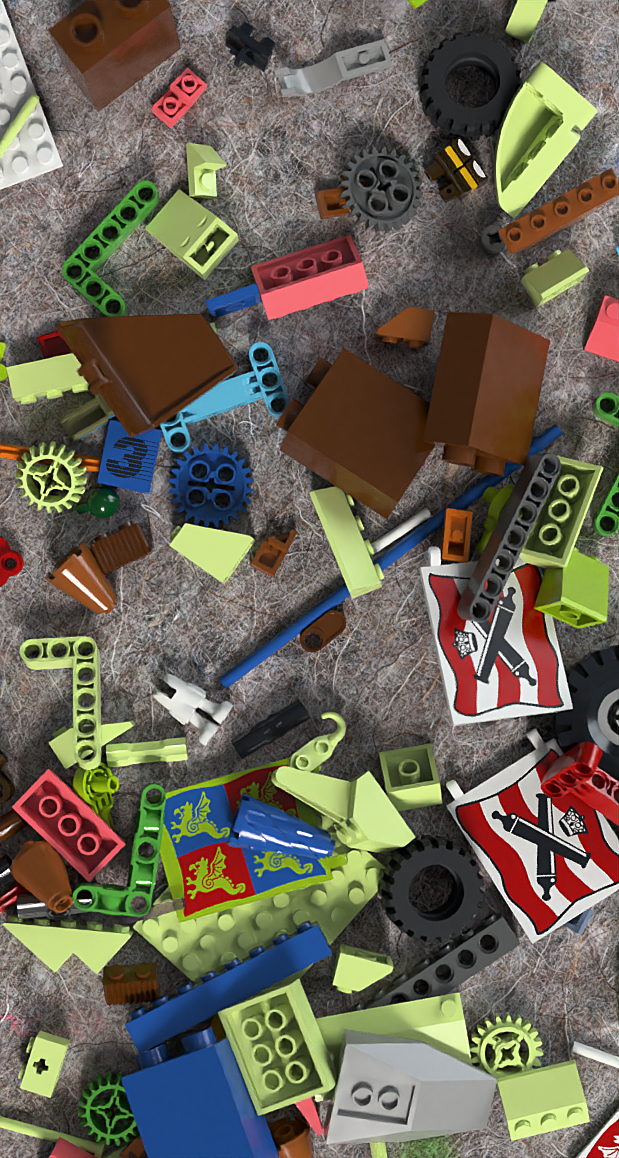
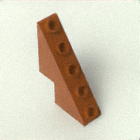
M610 168L501 228L498 232L510 254L535 247L557 231L570 228L619 195V180L613 169Z

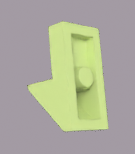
M187 143L189 196L207 199L217 197L215 170L225 167V161L209 145Z

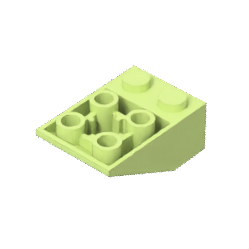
M180 189L145 228L148 233L203 280L207 279L239 241L238 234Z

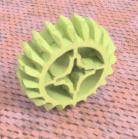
M54 441L50 443L48 449L47 445L42 442L39 444V449L32 446L29 449L30 453L25 452L22 455L23 461L17 463L20 471L15 473V477L20 479V481L17 482L16 488H24L20 495L21 497H30L27 502L28 505H32L34 502L38 503L37 511H40L43 506H46L48 513H51L54 507L58 513L63 511L64 506L70 509L73 506V502H78L81 499L79 494H83L86 490L83 484L87 483L88 478L82 476V474L87 469L83 466L78 467L82 462V458L79 457L74 460L75 450L72 449L69 453L65 452V444L56 449ZM42 459H53V463L50 466L34 465L35 462ZM62 464L69 471L71 480L69 479V476L63 473L61 468ZM55 468V470H54V472H53V475H54V476H53V480H54V481H52V483H51V484L49 485V487H48V484H49V481H50V480H49L50 476H49L48 474L51 473L52 470ZM33 479L39 481V483L41 484V491L36 487V485L33 482ZM64 488L69 490L62 495H49L52 489L63 490Z

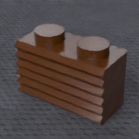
M131 520L118 526L119 532L109 535L106 532L94 538L96 543L90 546L103 574L107 575L154 552L140 523L133 524Z
M157 963L114 964L103 967L102 984L108 1006L111 1004L114 1006L116 1004L121 1005L122 1003L124 1005L127 1003L131 1005L138 1002L140 1004L143 1002L147 1004L160 997V978Z

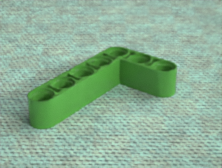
M144 180L137 183L62 266V274L67 282L105 317L126 316L127 306L123 299L95 273L158 205L159 193L151 181ZM145 190H151L153 197L145 201L140 199L141 193ZM128 209L134 210L136 212L134 218L131 220L123 219L124 211ZM108 229L118 230L117 236L114 239L110 240L104 237ZM91 248H98L100 250L98 257L95 259L87 258V252ZM74 267H80L82 269L81 275L75 279L70 278V270ZM92 285L101 286V292L97 296H90L88 294L89 288ZM117 302L121 304V309L118 313H108V306L111 303Z
M609 392L603 393L594 400L592 411L599 419L619 428V396ZM605 399L611 403V412L601 410V400ZM619 469L592 521V529L599 536L612 535L619 529V508L615 507L611 500L613 494H619ZM602 517H607L611 520L612 527L609 531L601 529L600 520Z

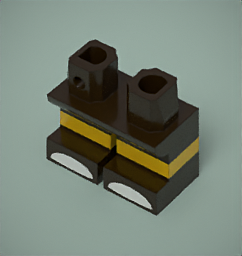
M460 136L443 151L436 153L433 161L424 169V173L429 181L434 182L441 176L446 180L447 184L438 189V193L445 203L455 198L461 200L485 185L488 180L487 174L476 158L472 159L473 154Z

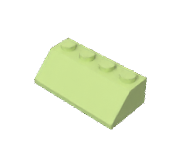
M558 456L561 461L560 472L519 555L525 563L547 569L567 566L603 471L602 466Z
M338 487L309 492L352 599L381 588L380 580L384 579L379 564L373 565L370 555H373L374 551L369 539L363 541L360 531L364 530L359 515L353 516L350 509V507L354 506L352 497Z

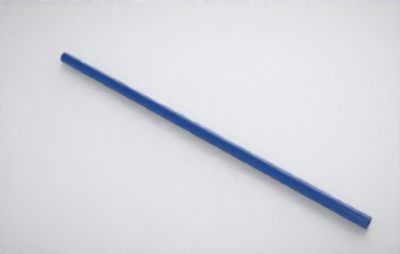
M556 424L531 442L528 458L533 454L541 452L563 435ZM505 464L502 477L491 475L484 477L373 561V565L379 564L381 571L385 570L443 526L446 508L464 510L480 498L488 487L496 486L521 466ZM346 583L222 675L219 681L225 689L229 688L324 614L348 598L350 593Z

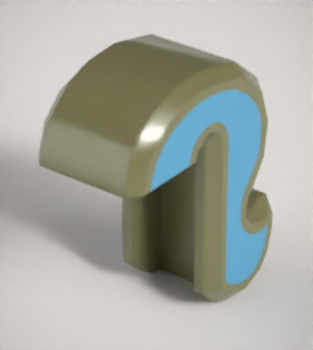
M100 393L95 394L96 398L62 417L60 424L72 442H78L86 438L91 432L109 424L110 420L113 421L117 418Z

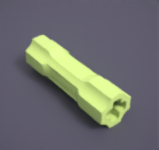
M180 737L161 741L107 744L108 767H119L138 763L188 760L187 738Z

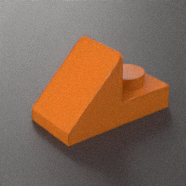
M446 508L443 535L439 541L441 560L468 563L473 512Z

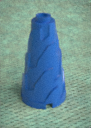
M242 793L239 800L241 802L240 808L237 807L227 842L228 846L280 854H295L318 860L321 858L325 859L327 855L332 856L336 840L331 839L332 835L328 834L329 831L310 825L270 804L254 799L251 795Z

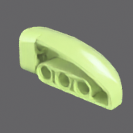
M541 61L514 94L500 125L495 146L493 166L496 200L499 207L514 219L580 139V135L573 129L582 131L598 112L585 98Z

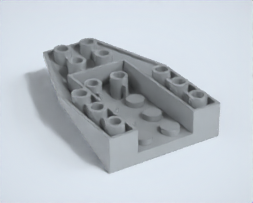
M343 1030L339 1049L340 1067L333 1102L332 1104L328 1103L324 1123L326 1144L404 1142L487 1128L497 1083L495 1076L424 1041Z

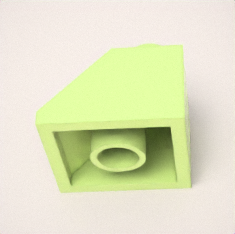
M559 249L546 257L548 262L541 266L536 263L523 271L525 275L520 282L536 308L581 282L589 272L587 266L569 249L563 253Z
M431 743L379 752L386 796L397 811L442 804L440 782Z
M340 943L332 972V985L337 986L336 989L341 992L352 993V990L359 992L392 972L393 963L391 956Z

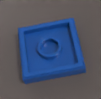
M255 283L206 300L205 302L211 319H215L259 304L261 299L257 284Z

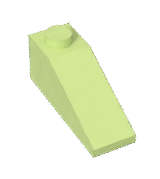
M134 721L101 724V747L135 726ZM94 725L83 726L81 733H90ZM64 726L52 734L54 739L48 743L66 770L77 763L73 753V727L68 730ZM84 751L81 755V759L85 758L94 751Z

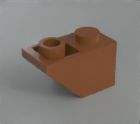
M407 307L381 326L377 331L376 338L382 339L381 343L388 345H397L398 341L408 343L407 346L410 348L423 349V345L428 346L430 343L435 310Z

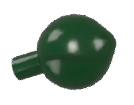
M98 487L89 493L87 502L76 504V510L78 514L90 512L97 518H108L116 513L120 497L111 488Z

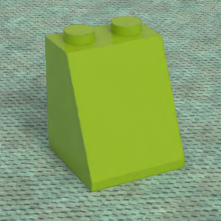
M574 547L566 567L546 568L534 609L579 629L605 623L607 620L609 566L600 563L601 560L597 557L585 556L579 553V550Z

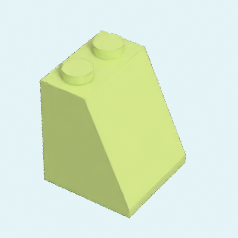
M186 523L182 528L178 525L169 537L172 540L169 546L224 584L255 542L249 535Z

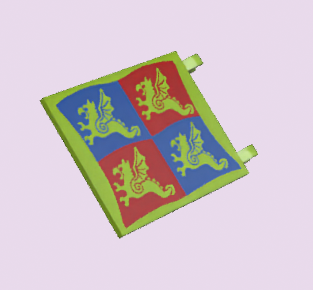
M289 758L166 793L160 855L179 923L333 880L331 869L348 864V858L345 853L329 858L326 856L325 859L321 858L318 860L295 854L256 851L242 847L234 848L227 845L237 807L240 808L241 805L239 800L242 793L251 795L254 799L270 804L319 828L313 807L275 786L272 782V773L282 766L288 767ZM321 764L313 769L311 773L319 772L322 769ZM161 794L146 799L152 803L157 802Z

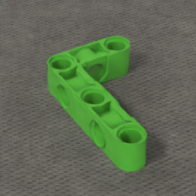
M155 782L148 783L141 792L127 886L88 882L80 883L74 888L72 893L73 903L78 909L109 915L135 917L143 916L150 910L165 817L166 793L160 784ZM156 788L160 790L161 797L157 802H149L146 799V793L148 790ZM144 842H149L153 845V852L148 856H143L138 852L139 846ZM84 889L92 893L91 900L86 903L80 902L77 899V893ZM136 896H141L146 900L145 906L141 909H134L130 904L131 900Z

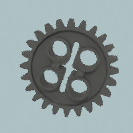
M373 146L369 153L363 149L359 156L355 154L351 158V162L348 161L345 164L344 168L346 171H343L339 176L344 181L338 184V188L345 190L338 197L347 201L342 208H350L352 210L348 217L356 215L358 217L356 225H359L362 221L365 222L366 231L373 225L375 233H379L382 228H384L386 233H389L392 227L397 231L402 227V224L406 225L410 222L409 217L413 218L417 214L415 209L421 205V202L417 199L423 195V192L416 190L422 182L414 180V177L419 172H411L409 170L413 163L409 162L405 165L403 163L405 159L404 154L396 158V150L393 149L387 154L385 146L379 152ZM382 168L389 172L390 178L384 176ZM359 178L364 179L367 182L368 187L362 186L359 182ZM393 192L398 193L402 201H397L394 198ZM371 202L378 205L379 212L371 207Z

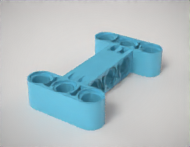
M258 342L250 348L249 358L253 371L221 382L201 398L180 411L173 422H164L160 425L166 443L173 452L184 453L191 447L192 442L187 425L264 399L266 408L273 418L279 419L284 410L282 412H275L271 408L272 402L276 399H281L285 401L287 407L290 400L273 351L268 344ZM265 350L269 356L266 361L258 362L254 359L255 352ZM272 374L278 379L273 387H266L262 383L266 375ZM176 434H183L186 437V442L181 447H174L172 445V438Z

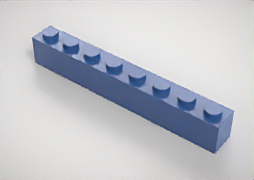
M310 920L305 921L296 927V932L287 935L286 932L272 939L273 944L265 948L259 945L248 952V957L239 960L238 957L224 964L225 969L217 973L215 970H211L200 977L201 981L192 985L191 982H188L177 988L178 993L168 998L167 994L155 999L152 1002L153 1006L145 1010L143 1007H140L129 1013L130 1018L127 1019L125 1026L139 1054L210 1018L220 1010L237 1004L331 955L332 948L318 921L313 923Z

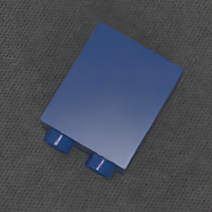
M208 1027L181 1038L185 1049L183 1052L169 1056L166 1044L163 1043L140 1054H135L139 1068L121 1077V1081L148 1158H279L264 1114L257 1115L227 1036L216 1040L212 1027Z

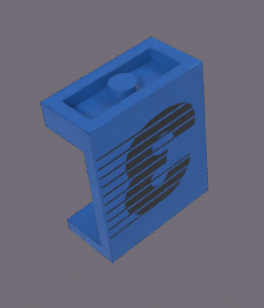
M118 419L117 421L110 420L97 483L152 495V480L160 440L164 437L162 430H158L159 426L148 433L131 438Z

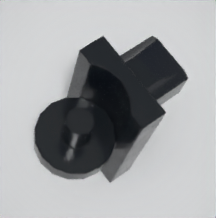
M246 22L238 28L233 25L229 30V38L225 46L230 48L229 53L236 57L234 65L240 68L246 63L250 67L254 65L265 72L269 66L275 42L268 37H264L260 42L253 39L255 30Z

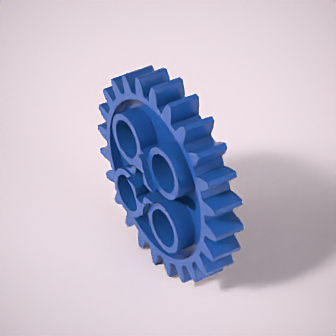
M204 443L203 451L201 452L194 446V455L192 456L185 451L184 454L187 459L185 462L179 459L176 460L181 467L180 469H171L177 477L169 479L168 482L175 485V488L169 490V493L177 495L171 502L172 504H181L177 512L180 514L186 511V521L194 517V525L196 526L201 521H204V527L209 528L210 522H213L216 529H219L220 521H223L227 526H229L230 517L238 521L239 518L236 514L238 510L243 513L247 512L242 505L243 503H252L246 495L254 493V490L247 486L253 483L254 479L246 478V475L251 472V468H242L246 460L241 459L237 461V451L229 455L228 446H225L223 451H219L218 443H215L213 450H209L207 443ZM197 465H205L207 467V474L203 478H195L193 469ZM224 468H230L234 472L233 478L228 482H224L219 478V473ZM214 479L216 485L234 486L235 490L213 489V493H209L206 487L189 486L188 482L194 481L209 484L210 480ZM194 491H201L204 494V500L199 505H194L190 502V495ZM220 494H227L230 497V504L225 508H220L216 505V498Z

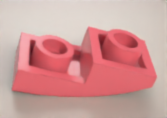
M187 68L170 85L169 91L152 106L151 112L171 129L197 101L207 88V84Z

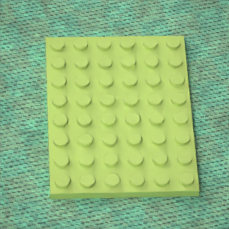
M314 809L319 828L329 831L328 834L332 835L331 839L336 840L332 856L345 853L348 858V864L331 869L333 880L179 923L168 886L151 905L147 914L141 916L133 925V928L196 984L201 981L200 977L211 970H215L217 973L225 969L224 964L237 957L239 960L248 957V952L259 945L265 948L273 944V938L285 932L287 935L296 932V927L308 920L311 923L318 921L327 941L331 944L378 891L377 884L382 883V879L379 877L380 869H386V867L370 852L350 848L342 843L337 837V830L333 826L334 820ZM312 965L246 999L295 979H300Z

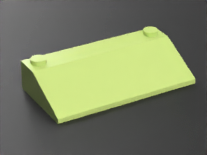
M459 992L315 1018L337 1075L340 1067L339 1049L344 1029L424 1041L472 1065ZM336 1085L331 1090L314 1096L315 1102L333 1099Z

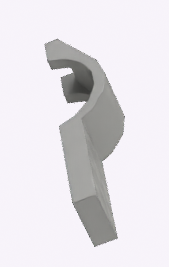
M382 39L336 52L322 62L305 68L290 69L283 67L273 71L274 78L278 77L282 88L280 91L281 97L305 96L326 90L341 81L390 68L393 63L385 40Z

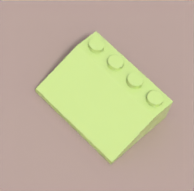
M299 978L218 1012L258 1116L327 1092L337 1084L338 1075Z

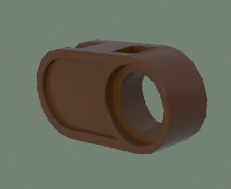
M329 611L304 630L300 637V644L303 649L311 653L317 652L340 635L346 627L344 615L338 611ZM310 632H315L320 636V644L315 648L308 647L305 643V637Z

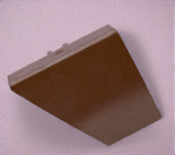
M202 313L79 318L61 321L55 326L81 364L77 373L80 377L83 376L90 386V393L92 395L100 393L131 438L154 430L239 369Z

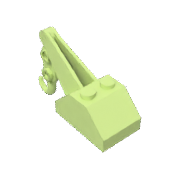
M333 711L323 713L321 715L322 719L332 718L336 721V731L332 734L312 739L293 753L289 758L288 767L282 766L272 773L271 779L273 784L334 820L333 826L337 830V837L350 848L384 854L404 847L415 836L370 771L348 781L311 773L313 769L332 755L337 743L344 737L346 732V723L343 717Z

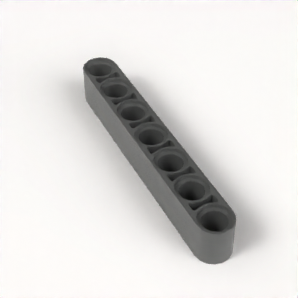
M537 453L528 458L458 603L457 612L463 620L482 623L491 616L560 472L561 461L557 455L553 453ZM543 461L545 462L544 470L542 468ZM532 484H533V487H534L533 493H531V485H532ZM520 509H522V517H521V518H520V516H519V511H520ZM510 532V534H511V539H510V541L508 542L507 536H508V533ZM497 557H499V564H498V566L496 565V558H497ZM487 580V582H488V587H487V589L485 590V589H484V584H485V581ZM476 605V612L473 615L472 609Z

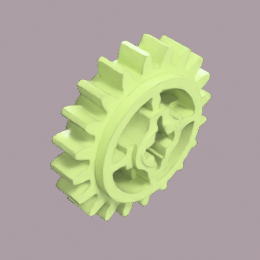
M506 1012L504 1019H501L499 1014L495 1013L494 1022H491L486 1017V1027L479 1024L476 1026L480 1034H471V1038L475 1043L469 1044V1048L473 1052L471 1060L473 1063H476L474 1066L496 1078L534 1070L533 1065L541 1066L540 1060L536 1056L543 1055L542 1049L539 1048L543 1044L542 1040L536 1037L538 1035L536 1028L530 1029L531 1023L528 1019L521 1024L519 1014L515 1016L514 1020H511L509 1012ZM501 1032H509L506 1035H498ZM523 1038L527 1044L524 1057L519 1054L520 1041ZM487 1043L491 1044L493 1048L492 1058L489 1061L485 1058ZM502 1048H505V1049H509V1048H510V1051L507 1052V1051L504 1050L503 1052H501V1049H502ZM506 1065H514L510 1068H503Z

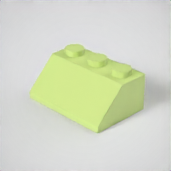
M575 1060L497 1078L502 1108L511 1141L590 1122L586 1099Z

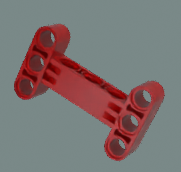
M582 742L549 764L541 783V790L545 795L552 798H560L571 792L619 826V782L597 767L602 756V750L599 746L591 742Z

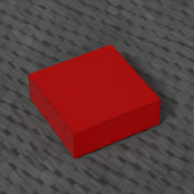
M58 331L38 336L44 359L71 353L69 346Z

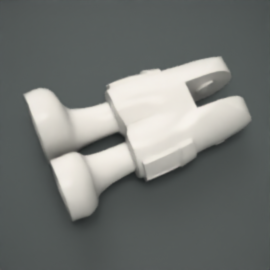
M167 673L162 680L171 688L177 690L171 698L167 693L156 688L152 696L167 708L172 717L185 725L190 721L197 727L200 732L199 742L206 746L219 729V726L198 714L196 708L202 709L216 722L222 724L233 705L228 701H224L221 704L213 703L206 699L207 692L195 684H188L178 677Z

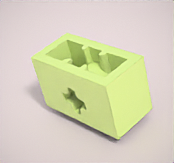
M39 1031L36 1038L31 1037L26 1053L30 1054L28 1064H22L18 1076L19 1079H22L20 1089L51 1098L55 1091L70 1040L43 1031ZM41 1058L46 1059L45 1068L40 1067Z

